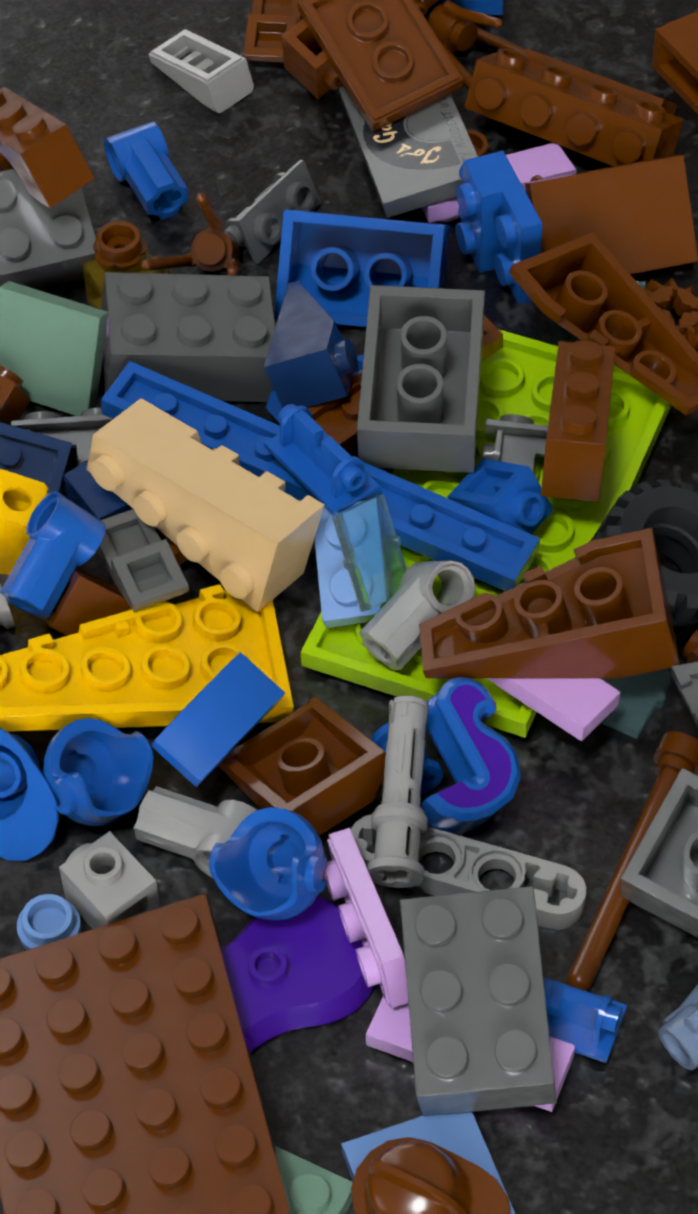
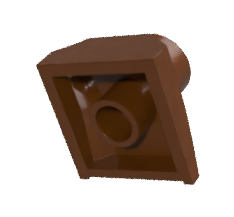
M314 696L304 706L236 747L219 767L261 809L276 807L291 810L308 820L315 828L318 836H320L378 797L384 780L386 753L372 740Z

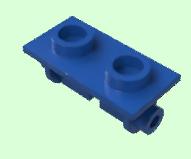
M288 404L280 411L278 415L280 434L265 441L264 447L318 501L325 504L324 507L332 514L380 490V485L364 470L363 461L356 456H350L331 436L329 437L312 419V413L307 407Z
M544 977L550 1037L575 1045V1053L606 1063L625 1015L627 1005L613 1001L612 996L605 995L602 997Z

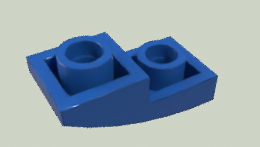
M240 652L174 718L151 746L197 788L234 751L239 742L279 703L285 692Z

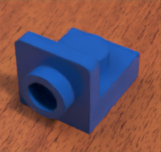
M485 458L475 466L474 473H469L447 496L450 500L531 535L551 514L553 509L549 499L541 496V486L529 466Z

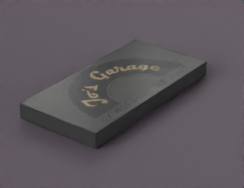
M345 86L338 87L342 103L387 218L456 197V186L462 184L459 177V169L463 165V161L478 157L451 94L372 132Z

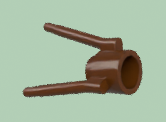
M449 0L435 7L427 19L428 24L462 76L463 83L468 89L471 84L472 75L451 51H466L477 39L497 49H511L523 54L526 52V49L482 30L474 24L500 28L503 23L500 18L462 8Z
M204 193L197 194L196 201L209 223V228L196 235L192 242L191 253L152 258L141 263L142 269L146 271L180 267L192 268L198 265L203 270L217 273L227 271V275L237 276L242 271L243 265L238 261L239 246L237 241L231 234L224 231L225 221L218 216Z

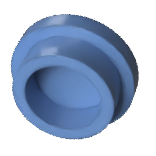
M39 895L25 905L18 917L17 933L22 946L29 950L81 933L79 913L70 902L58 895Z

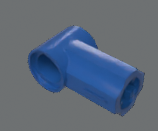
M152 121L104 139L105 154L115 178L119 182L127 180L147 214L156 215L161 220L178 214L181 206L189 201L188 188L169 160L167 145L158 125Z
M50 492L36 506L28 520L26 534L30 538L0 593L6 598V601L18 609L33 614L38 618H49L75 568L86 563L100 546L106 530L105 523L59 492Z

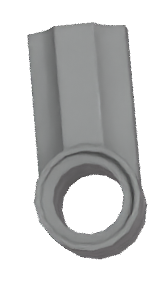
M451 560L424 561L413 564L404 573L400 589L359 632L363 640L362 645L375 659L383 662L391 670H401L421 648L420 623L474 598V578L469 569L462 563ZM436 575L439 576L443 588L438 601L434 597L432 590L433 580Z
M156 786L153 791L148 790L139 807V814L134 827L137 840L192 858L202 872L213 878L209 870V859L214 844H224L227 842L238 825L248 815L257 811V809L236 800H224L216 807Z

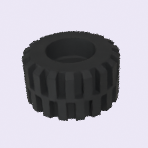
M657 479L652 487L645 481L635 485L631 492L626 490L617 499L591 541L652 528L657 551L671 558L683 572H675L661 565L673 620L676 642L685 641L690 633L693 635L698 629V494L693 492V485L681 482L678 487H673L670 480Z

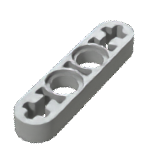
M372 814L362 817L351 828L366 867L375 856V853L367 851V845H373L376 842V831L371 827ZM428 826L427 831L420 836L418 863L428 853L443 852L453 859L454 865L450 870L441 874H433L424 870L423 881L419 885L406 888L433 896L490 891L480 883V876L487 870L502 869L508 872L514 879V883L509 888L524 887L525 879L533 880L538 924L540 927L554 930L570 928L578 923L584 914L587 887L582 876L570 867ZM555 889L567 892L566 898L560 901L559 906L548 903V897L554 894Z

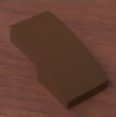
M253 0L252 13H248L243 54L247 61L284 63L282 35L302 20V16L298 11V1L301 0Z

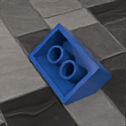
M284 210L274 318L279 317L288 284L296 281L302 284L336 324L359 327L367 326L370 285L443 288L450 225L301 210Z

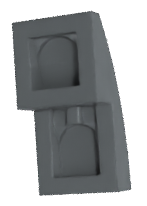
M134 509L100 520L105 523L106 530L97 550L115 585L133 612L189 592V585L167 540H161L155 526L145 524L137 516Z

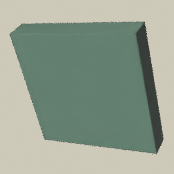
M8 281L0 286V365L9 369L24 381L20 388L32 402L75 416H81L83 410L96 408L108 312Z

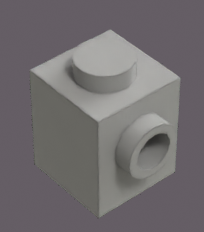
M110 831L94 843H86L75 849L66 862L59 867L65 899L77 909L79 915L92 929L104 925L108 926L110 923L160 908L157 881Z

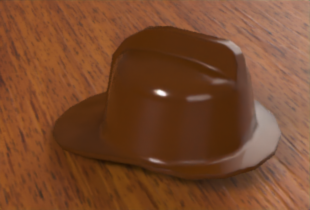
M412 1137L388 1140L371 1150L357 1167L351 1187L353 1210L356 1214H511L509 1199L498 1180L480 1166L434 1143Z

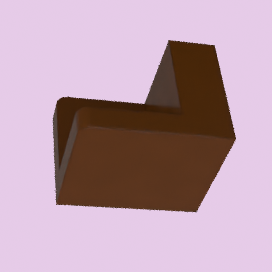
M76 567L49 618L43 619L51 628L68 636L78 633L80 624L132 609L116 586Z

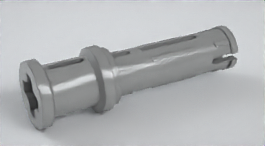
M398 696L394 698V701H389V729L385 756L382 804L375 809L371 817V827L376 831L374 859L367 864V870L374 883L386 887H413L419 885L424 877V867L418 863L420 836L427 831L428 817L425 815V811L420 808V794L429 704L415 696Z

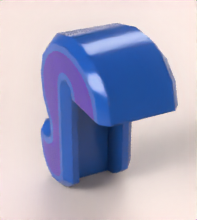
M456 677L448 680L427 702L429 704V712L426 729L456 784L428 797L420 804V808L425 811V815L428 817V827L462 835L476 830L513 799L521 775L517 754L508 740L484 725L496 712V702L489 691L481 683L471 678Z

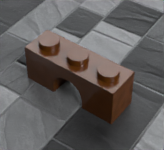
M6 87L0 89V172L15 169L28 193L49 208L95 179L65 123Z
M588 340L576 342L559 341L546 437L541 496L599 502L616 347L599 345Z

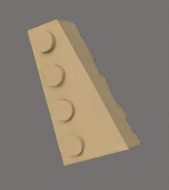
M142 398L99 429L92 437L86 470L92 474L95 481L105 490L113 491L131 506L145 524L155 526L173 541L187 559L199 563L221 581L225 590L233 597L242 599L255 611L259 612L304 573L325 504L309 495L301 501L283 492L286 490L285 481L268 471L260 477L252 474L240 466L237 453L223 445L212 450L201 444L197 430Z

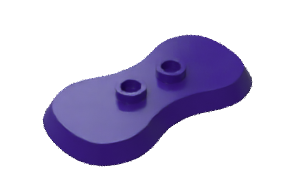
M317 896L313 904L305 911L284 920H268L254 916L237 936L222 947L250 1054L264 1042L287 1031L329 1024L349 1016L369 998L376 985L367 987L356 955V949L364 946L361 940L352 943L348 941L339 914V905L333 901Z

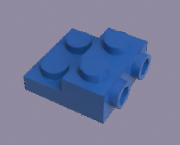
M504 151L464 160L463 165L459 169V177L462 184L456 186V197L459 205L458 215L462 220L461 223H457L455 226L459 248L464 255L470 253L479 273L495 269L500 284L502 286L509 285L518 304L532 301L531 298L509 274L512 265L541 253L542 222Z

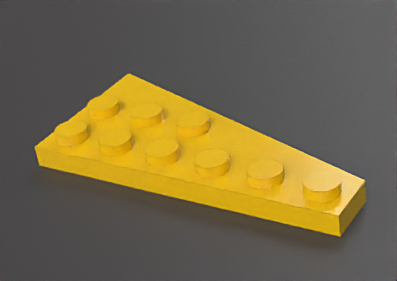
M218 584L201 589L199 598L174 605L167 601H162L134 612L128 610L80 624L78 633L53 640L50 634L28 639L27 648L0 655V728L7 732L60 730L75 720L85 718L98 719L115 728L168 726L195 696L240 652L285 692L279 703L259 723L278 722L293 712L294 705L273 600L257 612L242 599L235 598L226 590H223L221 585Z

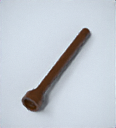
M671 731L662 736L653 756V761L656 765L654 769L657 775L656 782L567 975V985L584 991L590 989L629 903L628 900L621 897V877L681 769L684 768L698 776V739L691 735Z

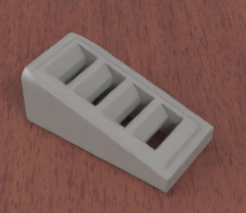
M186 29L148 54L152 64L198 101L217 113L224 112L251 94L254 89L246 58Z

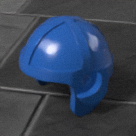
M92 718L71 722L60 729L51 739L44 757L43 775L49 782L58 803L54 808L75 823L85 826H104L119 820L139 804L147 789L153 768V751L145 736L137 731L128 735L106 722Z
M268 807L253 812L238 825L227 842L224 844L215 843L210 854L209 870L223 894L245 913L261 919L284 920L302 913L313 904L317 895L324 890L327 881L323 880L324 870L327 868V856H325L320 837L308 820L288 809Z

